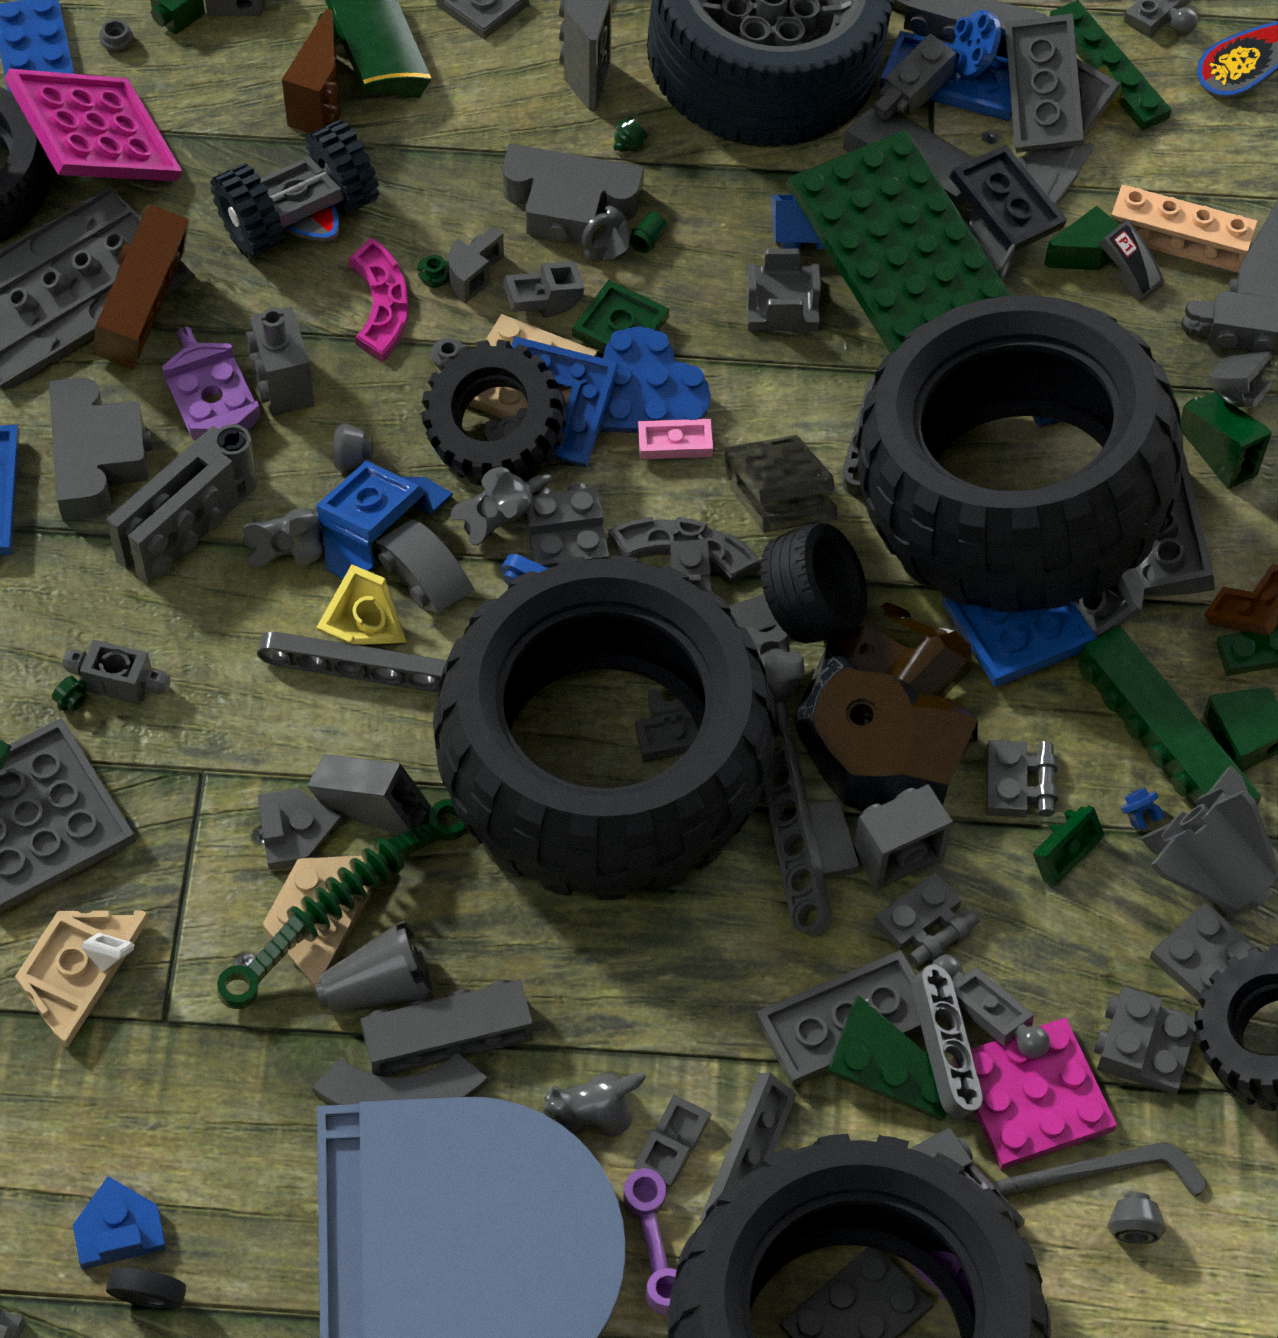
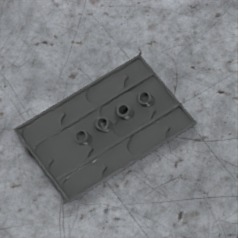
M111 186L0 250V388L4 391L18 386L50 363L59 362L95 337V325L120 266L117 264L121 249L124 244L131 245L142 219ZM182 261L179 263L166 296L196 276Z

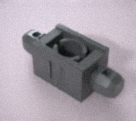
M94 639L88 653L75 649L66 651L62 662L63 668L67 672L82 677V680L86 682L87 692L140 704L145 689L147 693L163 694L167 692L171 681L170 675L165 671L151 668L147 652ZM122 670L119 673L112 674L113 671Z

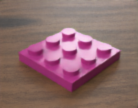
M1066 1017L1038 1026L1044 1029L1050 1038L1048 1052L1039 1059H1030L1022 1055L1018 1049L1016 1038L1005 1046L996 1040L970 1049L983 1098L981 1106L974 1113L1000 1170L1109 1134L1116 1129L1117 1124ZM953 1056V1066L958 1068L957 1059Z

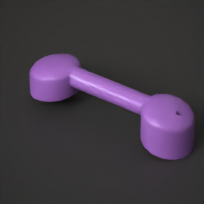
M641 1168L633 1171L628 1176L624 1186L623 1201L629 1212L640 1218L652 1275L646 1286L645 1300L654 1312L668 1315L671 1290L677 1270L668 1268L656 1215L664 1204L666 1185L663 1178L656 1171Z

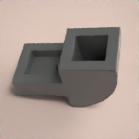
M494 226L483 235L476 236L469 246L458 238L449 251L450 286L453 293L464 303H467L490 284L489 268L504 256L503 233Z
M576 261L542 263L539 273L506 275L503 283L512 312L541 310L543 318L557 316L571 309L581 299L585 289Z

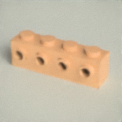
M1123 184L1121 185L1111 215L1119 224L1128 220L1149 249L1237 273L1248 253L1257 220L1241 215L1227 213Z

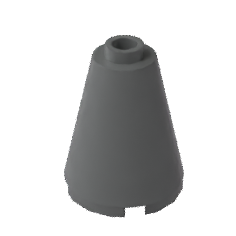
M406 921L395 924L321 973V983L315 985L321 1005L324 1008L330 1006L331 1010L335 1013L433 998L434 995L430 991L433 990V985L421 949L417 950L414 943L411 945L409 943V939L415 938L409 924Z

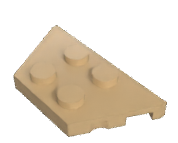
M362 856L298 859L262 924L266 935L272 939L289 920L287 910L290 907L296 906L304 912L300 902L304 896H308L316 902L313 896L314 888L321 887L328 892L325 880L328 877H333L340 882L337 875L338 869L345 867L351 871L349 866L350 860L358 858L364 862ZM366 888L364 889L367 898L363 902H359L352 897L355 905L352 911H346L340 907L343 915L341 920L334 921L327 916L330 921V928L327 931H323L314 925L318 932L317 939L313 942L304 939L299 944L296 943V946L291 950L288 949V953L285 955L294 967L297 966L309 979V984L315 990V985L321 983L320 974L334 965L372 892Z
M134 910V915H110V911H92L90 913L57 911L16 974L17 984L63 1046L69 1047L125 958L123 957L102 972L81 948L82 942L97 933H102L133 942L132 944H134L149 920L146 912Z

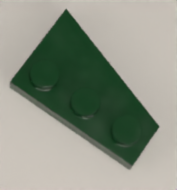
M857 995L851 1006L826 1073L934 1119L943 1120L946 1111L940 1102L929 1055L861 996Z

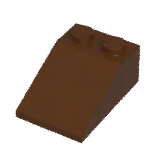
M328 9L324 11L282 78L287 126L307 133H312L339 121L341 115V108L338 107L339 86L332 10Z

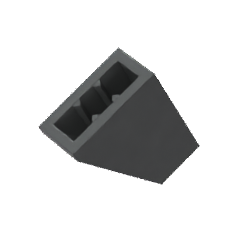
M324 754L307 785L318 801L333 812L396 835H402L404 832H409V830L416 829V827L421 825L423 826V824L427 823L430 809L432 808L401 763Z

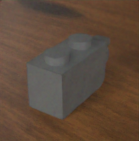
M930 33L885 77L884 87L880 91L882 97L875 103V115L886 122L898 110L905 111L908 115L914 114L954 75L956 53Z

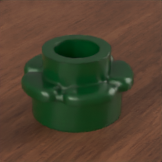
M430 255L425 259H421L417 265V271H419L418 276L422 283L431 288L443 286L448 281L449 261H444L443 257L439 255Z
M73 676L62 680L52 693V699L57 703V709L60 711H67L68 709L76 711L88 697L85 687L86 682L84 680L78 681Z

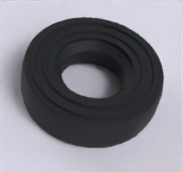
M117 1267L113 1268L109 1274L106 1292L117 1299L132 1304L172 1310L181 1308L186 1293V1284L171 1276L149 1270Z

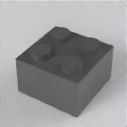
M929 784L919 789H906L895 800L884 805H871L859 815L854 849L861 868L876 891L945 858L953 821Z

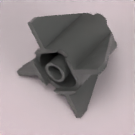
M1230 766L1224 771L1209 792L1193 801L1197 807L1187 814L1182 810L1169 824L1145 834L1141 839L1152 852L1158 855L1151 864V867L1161 878L1216 903L1227 917L1236 915L1248 903L1253 907L1261 905L1272 894L1269 887L1273 882L1278 881V852L1270 843L1256 801L1248 793L1243 777L1233 766Z

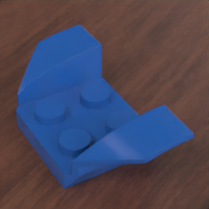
M366 460L316 505L322 527L327 570L342 580L351 564L371 572L377 566L370 546L375 539L413 505L432 515L453 496V493L427 477L398 476Z

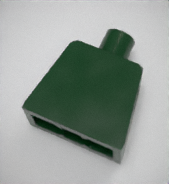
M1263 687L1209 696L1203 716L1217 743L1241 772L1278 754V701L1271 689Z

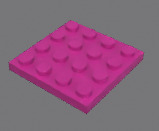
M21 69L8 70L4 80L58 175L178 181L182 169L128 78Z

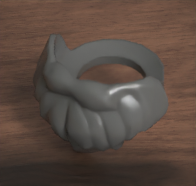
M606 206L607 213L595 216L584 229L582 234V251L586 259L590 261L614 260L616 257L626 253L631 247L629 243L630 230L623 213L613 206ZM607 223L605 232L601 234L597 241L592 243L594 232L598 227Z

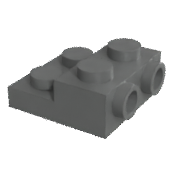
M576 483L569 486L567 491L552 493L550 489L542 488L531 495L533 503L530 510L525 513V519L534 562L546 568L557 566L558 561L569 558L584 557L585 560L609 559L603 527V513L597 487L589 488L584 483Z
M1123 986L1119 996L1111 994L1104 1017L1111 1019V1024L1108 1031L1100 1030L1093 1053L1101 1055L1097 1070L1176 1096L1196 1031L1195 1017L1160 1006L1162 998Z

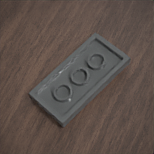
M1073 14L1005 22L1016 153L1084 145Z
M901 950L756 1011L755 1019L792 1087L827 1072L851 1006L857 995L861 996L907 1037L922 1031L911 986L912 979L916 975ZM935 1014V1020L938 1024L939 1016Z

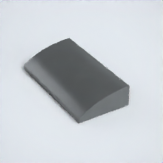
M872 108L845 130L843 149L851 152L906 129L957 211L968 201L949 176L953 168L975 158L905 116L896 112L884 122L875 115V108Z
M1183 452L1180 490L1164 531L1158 534L1148 557L1138 567L1134 568L1145 588L1144 594L1181 595L1215 590L1213 571L1185 452Z

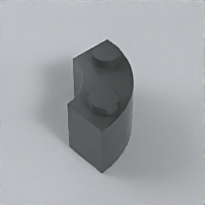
M411 519L376 541L381 552L378 554L382 566L387 572H392L393 575L399 577L409 587L413 601L421 609L439 613L475 590L466 573L444 543L430 529L416 520Z

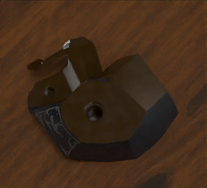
M886 602L880 606L883 608L885 616L924 634L926 641L916 648L905 647L870 626L856 627L847 633L837 636L835 639L830 638L793 720L798 735L822 778L845 806L863 812L871 805H884L895 800L906 789H919L929 784L943 806L948 786L971 735L976 741L978 736V719L972 715L970 710L957 701L944 698L971 670V644L956 631L930 627L912 619L911 614L907 610L893 603Z

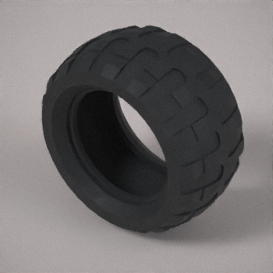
M1017 295L984 299L956 307L913 330L903 339V344L899 349L887 355L879 365L875 373V382L872 389L867 392L857 432V464L861 490L871 522L889 552L897 556L903 564L904 570L920 584L934 586L943 593V597L954 602L992 608V611L1019 612L1020 610L1043 608L1045 610L1070 605L1071 602L1088 595H1097L1118 583V577L1126 570L1138 567L1148 557L1158 534L1163 532L1167 525L1181 485L1183 433L1180 411L1163 367L1157 364L1152 357L1151 348L1137 333L1121 327L1117 323L1116 318L1095 308L1055 297ZM1020 416L1047 417L1069 423L1089 434L1103 448L1086 467L1071 477L1046 487L1023 491L992 490L967 483L946 471L937 462L945 449L967 431L990 421Z
M611 556V559L585 560L584 557L569 558L558 561L555 567L548 568L539 573L530 571L509 582L508 590L498 599H487L477 608L470 617V623L466 627L463 637L456 639L441 674L439 694L433 715L438 771L462 823L479 844H484L497 859V862L518 877L528 875L539 880L543 884V889L565 896H571L573 891L597 894V900L625 899L626 892H634L645 888L655 893L678 884V880L684 873L694 868L702 870L712 863L727 846L732 835L739 832L756 808L773 758L775 732L774 699L769 685H767L766 671L752 637L746 628L739 627L736 624L735 618L731 614V608L714 592L701 591L690 583L689 576L667 566L657 568L639 563L638 558L627 556ZM614 669L642 675L672 692L690 712L699 733L687 752L675 764L657 776L629 786L591 788L563 781L539 768L521 751L510 731L525 704L550 683L581 671Z
M848 1134L829 1135L818 1138L812 1146L802 1147L794 1151L787 1147L763 1159L753 1169V1172L745 1178L735 1180L707 1209L702 1223L686 1242L677 1265L668 1312V1338H755L750 1320L752 1306L766 1283L780 1269L796 1258L814 1250L838 1245H859L895 1254L928 1276L948 1301L956 1318L961 1338H1051L1052 1328L1050 1312L1042 1294L1041 1284L1043 1280L1033 1250L1027 1238L1021 1237L1013 1225L1009 1209L990 1188L983 1190L966 1177L965 1168L953 1159L941 1153H937L933 1158L923 1152L909 1149V1141L882 1135L878 1136L876 1142L866 1140L850 1141ZM926 1251H945L956 1256L963 1268L960 1273L965 1272L970 1284L975 1312L971 1310L968 1301L954 1278Z

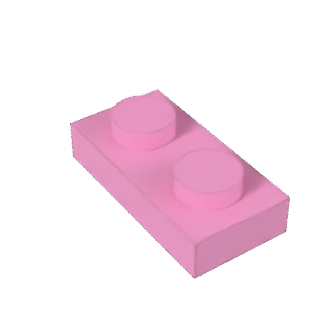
M711 419L638 421L640 459L713 457Z

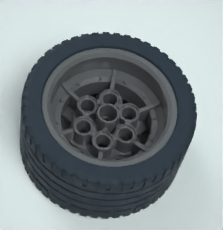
M651 0L647 55L653 78L656 84L659 85L662 94L667 96V101L672 106H676V110L682 116L686 115L690 122L699 124V127L707 132L709 130L712 131L713 135L721 138L722 136L727 137V140L733 142L738 140L742 141V144L751 145V143H754L757 146L765 147L767 145L777 147L782 146V144H787V146L796 145L800 141L805 143L811 141L812 138H821L825 136V133L830 134L837 130L838 126L842 127L845 125L849 118L852 119L863 108L876 84L894 0H719L722 5L713 4L714 0Z

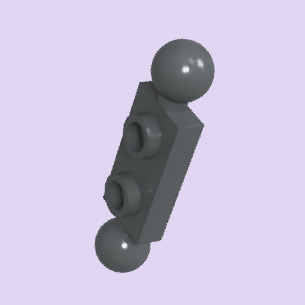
M941 955L932 962L931 965L934 964L942 967L950 975L960 1010L999 1043L1005 1046L1016 1038L1019 1051L1030 1059H1039L1048 1052L1050 1048L1049 1035L1041 1027L1032 1026L1034 1014L975 967L967 974H962L963 969L960 961L952 955Z

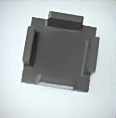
M766 249L763 266L748 264L746 266L748 331H819L821 291L819 264L800 266V249Z

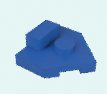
M109 1176L73 1224L81 1269L166 1250L157 1204Z

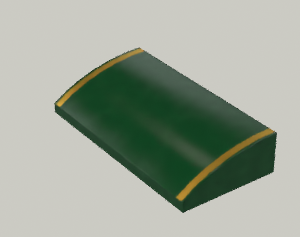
M325 0L328 9L332 10L333 21L362 90L420 98L430 83L431 76L398 0Z

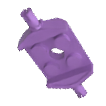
M184 327L186 333L180 328L177 331V336L183 349L166 362L162 369L165 381L191 438L197 440L212 426L220 429L225 425L237 424L247 430L254 427L261 416L258 401H254L236 363L231 344L197 343L190 327ZM211 394L222 397L215 403L204 401V398Z

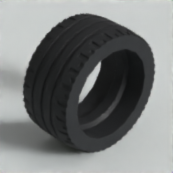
M827 523L806 525L784 533L766 545L760 565L763 592L775 621L791 639L803 644L820 642L847 633L861 624L868 606L865 574L853 546L839 529Z

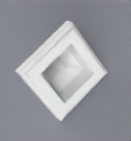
M97 933L82 942L81 948L103 972L132 952L135 944Z

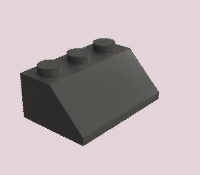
M561 0L559 17L564 18V21L561 24L559 41L564 42L561 48L559 64L564 65V80L589 110L596 111L611 64L612 0Z

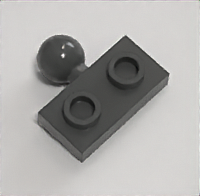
M1138 0L1125 11L1124 22L1151 36L1170 20L1176 32L1188 34L1196 28L1198 17L1193 9L1185 7L1191 0Z

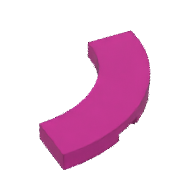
M371 237L349 257V266L365 280L373 299L370 316L363 329L355 337L357 346L381 362H384L398 345L404 333L409 312L408 291L397 261L382 244Z

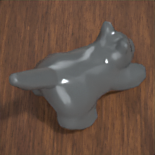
M497 467L491 469L484 474L481 480L484 491L474 498L456 504L451 510V517L455 520H464V530L470 535L469 542L472 545L478 546L503 523L519 519L527 513L533 503L531 495L544 488L551 482L552 477L549 474L537 475L524 482L520 477L511 473L508 468Z
M296 508L287 512L281 518L266 522L253 518L252 523L246 524L242 529L245 545L254 550L248 556V563L251 566L261 567L279 556L287 554L292 555L299 565L305 566L314 563L323 553L322 546L320 545L321 525L318 512L315 513L308 508Z
M778 624L768 632H759L753 628H746L754 641L766 671V682L774 699L775 724L787 731L788 711L786 702L787 698L795 693L800 686V681L805 672L804 659L799 652H790V636Z
M607 1072L594 1076L586 1084L569 1089H561L554 1085L551 1091H548L544 1097L546 1102L543 1107L544 1114L560 1123L572 1134L579 1132L585 1127L594 1125L600 1127L606 1136L620 1135L629 1128L632 1122L631 1115L628 1112V1093L639 1088L646 1079L644 1073L638 1072L622 1078L619 1074Z

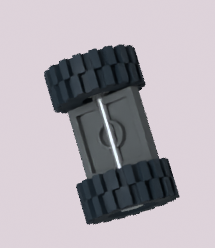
M339 120L306 136V141L308 142L306 143V149L309 151L308 157L265 177L260 178L257 173H254V169L244 163L211 179L210 183L212 186L210 188L214 195V204L218 207V215L222 218L226 231H229L233 243L236 242L238 250L241 253L243 252L246 258L249 257L251 259L283 244L284 235L282 231L284 227L296 224L301 219L320 210L327 209L333 204L335 209L338 208L339 213H344L345 215L378 199L379 190L377 187H379L378 180L374 177L376 174L375 169L369 162L371 159L368 153H365L362 141H358L356 132L353 129L350 130L347 122L344 123L343 120Z

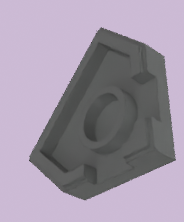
M298 789L258 795L269 870L294 866L296 861L301 858H313L317 854L320 845L342 823L340 815Z

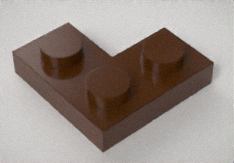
M1272 564L1253 592L1222 587L1204 613L1209 624L1270 636L1278 625V565Z

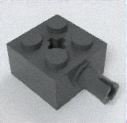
M293 307L283 309L269 308L261 314L250 316L252 331L246 332V338L250 353H252L249 354L253 374L257 375L259 380L257 385L262 403L269 402L273 416L315 406L310 363Z

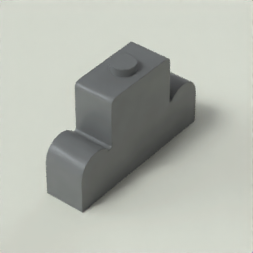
M509 143L502 165L503 194L509 202L515 204L527 203L525 212L526 233L528 235L582 244V234L585 227L595 216L607 213L606 206H613L623 213L626 221L636 215L643 193L644 166ZM597 230L593 234L592 243L594 242Z
M88 378L49 381L56 493L62 521L101 516L111 506L109 485L143 482L148 479L146 451H153L150 429H144L140 405L137 401L102 404L98 385Z

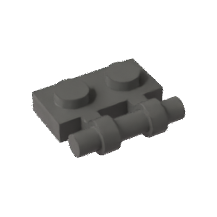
M988 740L986 815L1026 817L1027 804L1039 805L1040 816L1050 817L1054 815V803L1058 801V787L1054 785V773L1058 770V757L1054 755L1053 743L1041 742L1038 745V755L1027 756V742ZM1027 773L1038 774V786H1027Z
M934 873L875 915L874 924L898 950H902L913 943L917 949L909 954V959L916 967H920L926 961L933 962L937 957L941 956L943 949L955 940L960 942L969 936L970 929L977 925L980 920L972 910L967 911L962 916L953 913L960 908L961 899ZM938 923L944 928L935 936L926 933Z

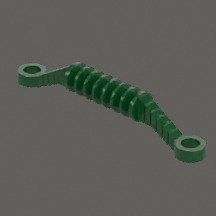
M443 799L436 802L430 809L428 823L423 824V826H418L416 829L414 828L409 830V832L402 833V835L395 836V838L393 837L388 840L378 838L373 843L375 852L369 848H365L361 852L364 862L358 858H352L349 862L351 871L345 867L338 869L337 875L340 882L333 877H328L325 880L328 892L321 887L314 888L313 896L316 902L308 896H304L300 902L304 912L296 906L290 907L287 910V917L289 919L287 923L283 925L279 932L267 943L264 950H261L248 966H231L219 975L217 992L220 1001L232 1009H244L250 1006L257 998L258 984L273 969V966L275 967L281 958L288 953V949L291 950L296 946V943L299 944L304 939L309 942L317 939L318 932L314 925L323 931H327L330 928V921L327 916L334 921L341 920L343 915L340 907L346 911H352L355 907L352 897L359 902L366 900L367 894L364 888L370 892H376L379 888L377 879L387 883L391 879L389 870L394 873L401 872L404 869L403 859L407 858L411 853L438 840L450 841L461 837L466 831V827L457 815L452 799ZM444 813H450L455 815L459 822L454 826L448 827L442 825L437 818ZM233 980H243L249 985L247 992L242 995L231 994L226 987Z

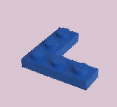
M514 336L511 345L513 349L520 344L528 348L532 356L538 355L546 363L548 369L552 371L559 388L571 390L565 408L567 426L562 427L565 437L561 446L554 445L553 450L556 456L553 459L588 468L618 373V362Z

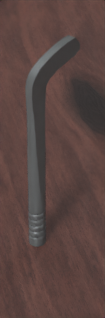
M1156 1143L1121 1153L995 1181V1187L1003 1196H1008L1018 1192L1030 1191L1031 1189L1034 1190L1158 1162L1168 1165L1177 1174L1188 1192L1194 1197L1201 1195L1206 1187V1183L1196 1166L1179 1148L1169 1143Z

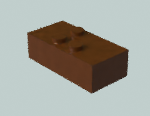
M148 203L131 245L124 244L117 261V264L120 266L116 279L106 296L103 309L95 325L93 355L129 369H135L185 252L189 219Z

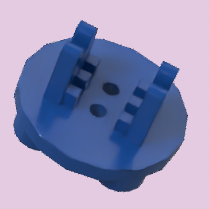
M978 10L970 14L968 18L961 17L954 29L956 35L953 44V51L956 53L955 70L967 77H975L983 73V71L990 72V69L999 70L1000 63L993 59L997 53L1001 37L1005 36V29L1001 28L998 17L988 10Z

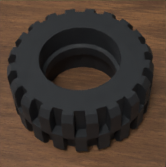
M488 340L478 341L476 343L477 348L469 350L467 345L458 349L459 356L453 360L447 356L440 363L443 369L441 373L433 372L428 380L432 390L425 391L423 394L422 404L426 410L421 413L422 423L427 429L426 435L429 442L443 463L448 465L451 471L458 477L463 478L466 476L470 483L478 486L482 485L481 480L484 474L497 467L508 468L511 473L520 478L529 472L532 477L540 473L541 469L538 465L543 461L550 464L556 456L553 447L554 445H562L565 437L562 427L567 426V413L564 409L566 403L558 383L546 363L538 355L532 356L528 348L518 344L513 349L510 342L505 340H498L496 346H491ZM495 387H509L523 393L528 404L527 412L522 423L513 433L496 441L475 440L465 433L462 426L463 416L468 405L477 395Z
M1271 944L1269 951L1262 952L1260 947L1257 946L1248 949V956L1238 960L1236 955L1226 961L1228 968L1221 973L1219 970H1216L1209 978L1212 987L1210 990L1202 989L1198 1002L1203 1010L1198 1009L1195 1011L1194 1024L1199 1030L1195 1035L1198 1046L1221 1084L1230 1093L1235 1092L1239 1100L1249 1105L1257 1101L1261 1109L1275 1111L1278 1104V1055H1257L1247 1051L1243 1045L1244 1032L1252 1016L1265 1005L1278 1001V944Z

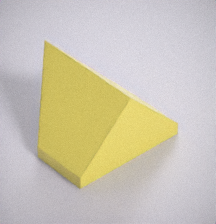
M351 564L317 625V631L353 645L407 643L386 579Z

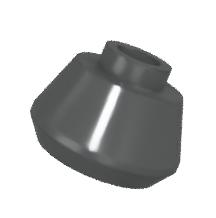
M342 423L336 427L333 448L335 468L342 473L357 469L366 460H372L373 438H366L365 430L348 423Z
M1140 1192L1125 1194V1199L1117 1201L1107 1224L1108 1230L1115 1239L1127 1243H1153L1158 1241L1166 1232V1225L1158 1204L1150 1200L1148 1194Z

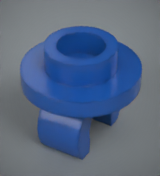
M1146 787L1126 795L1124 798L1127 803L1120 807L1123 813L1131 812L1130 822L1136 830L1147 827L1143 820L1145 810L1149 812L1153 821H1159L1164 817L1160 806L1152 803L1159 797L1157 792L1152 791L1148 793Z

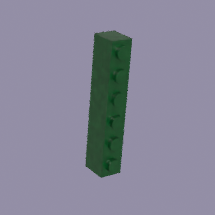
M1120 625L1083 645L1078 662L1082 677L1087 682L1093 683L1101 693L1105 705L1111 711H1115L1124 721L1127 732L1132 738L1138 739L1146 748L1152 763L1164 770L1171 779L1173 788L1180 796L1186 797L1194 808L1197 807L1193 801L1209 792L1228 767L1233 766L1243 777L1248 793L1253 797L1258 806L1262 797L1261 794Z

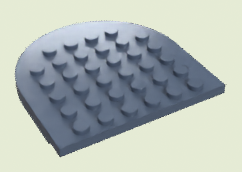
M487 1097L359 1102V1104L317 1106L320 1338H600L615 1310L622 1287L625 1266L624 1225L619 1203L608 1177L590 1150L574 1134L560 1123L529 1107Z

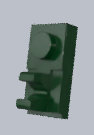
M1090 805L1087 807L1081 806L1077 811L1067 810L1064 813L1067 821L1062 826L1054 823L1051 826L1053 833L1033 852L1044 882L1056 886L1105 836L1096 810Z

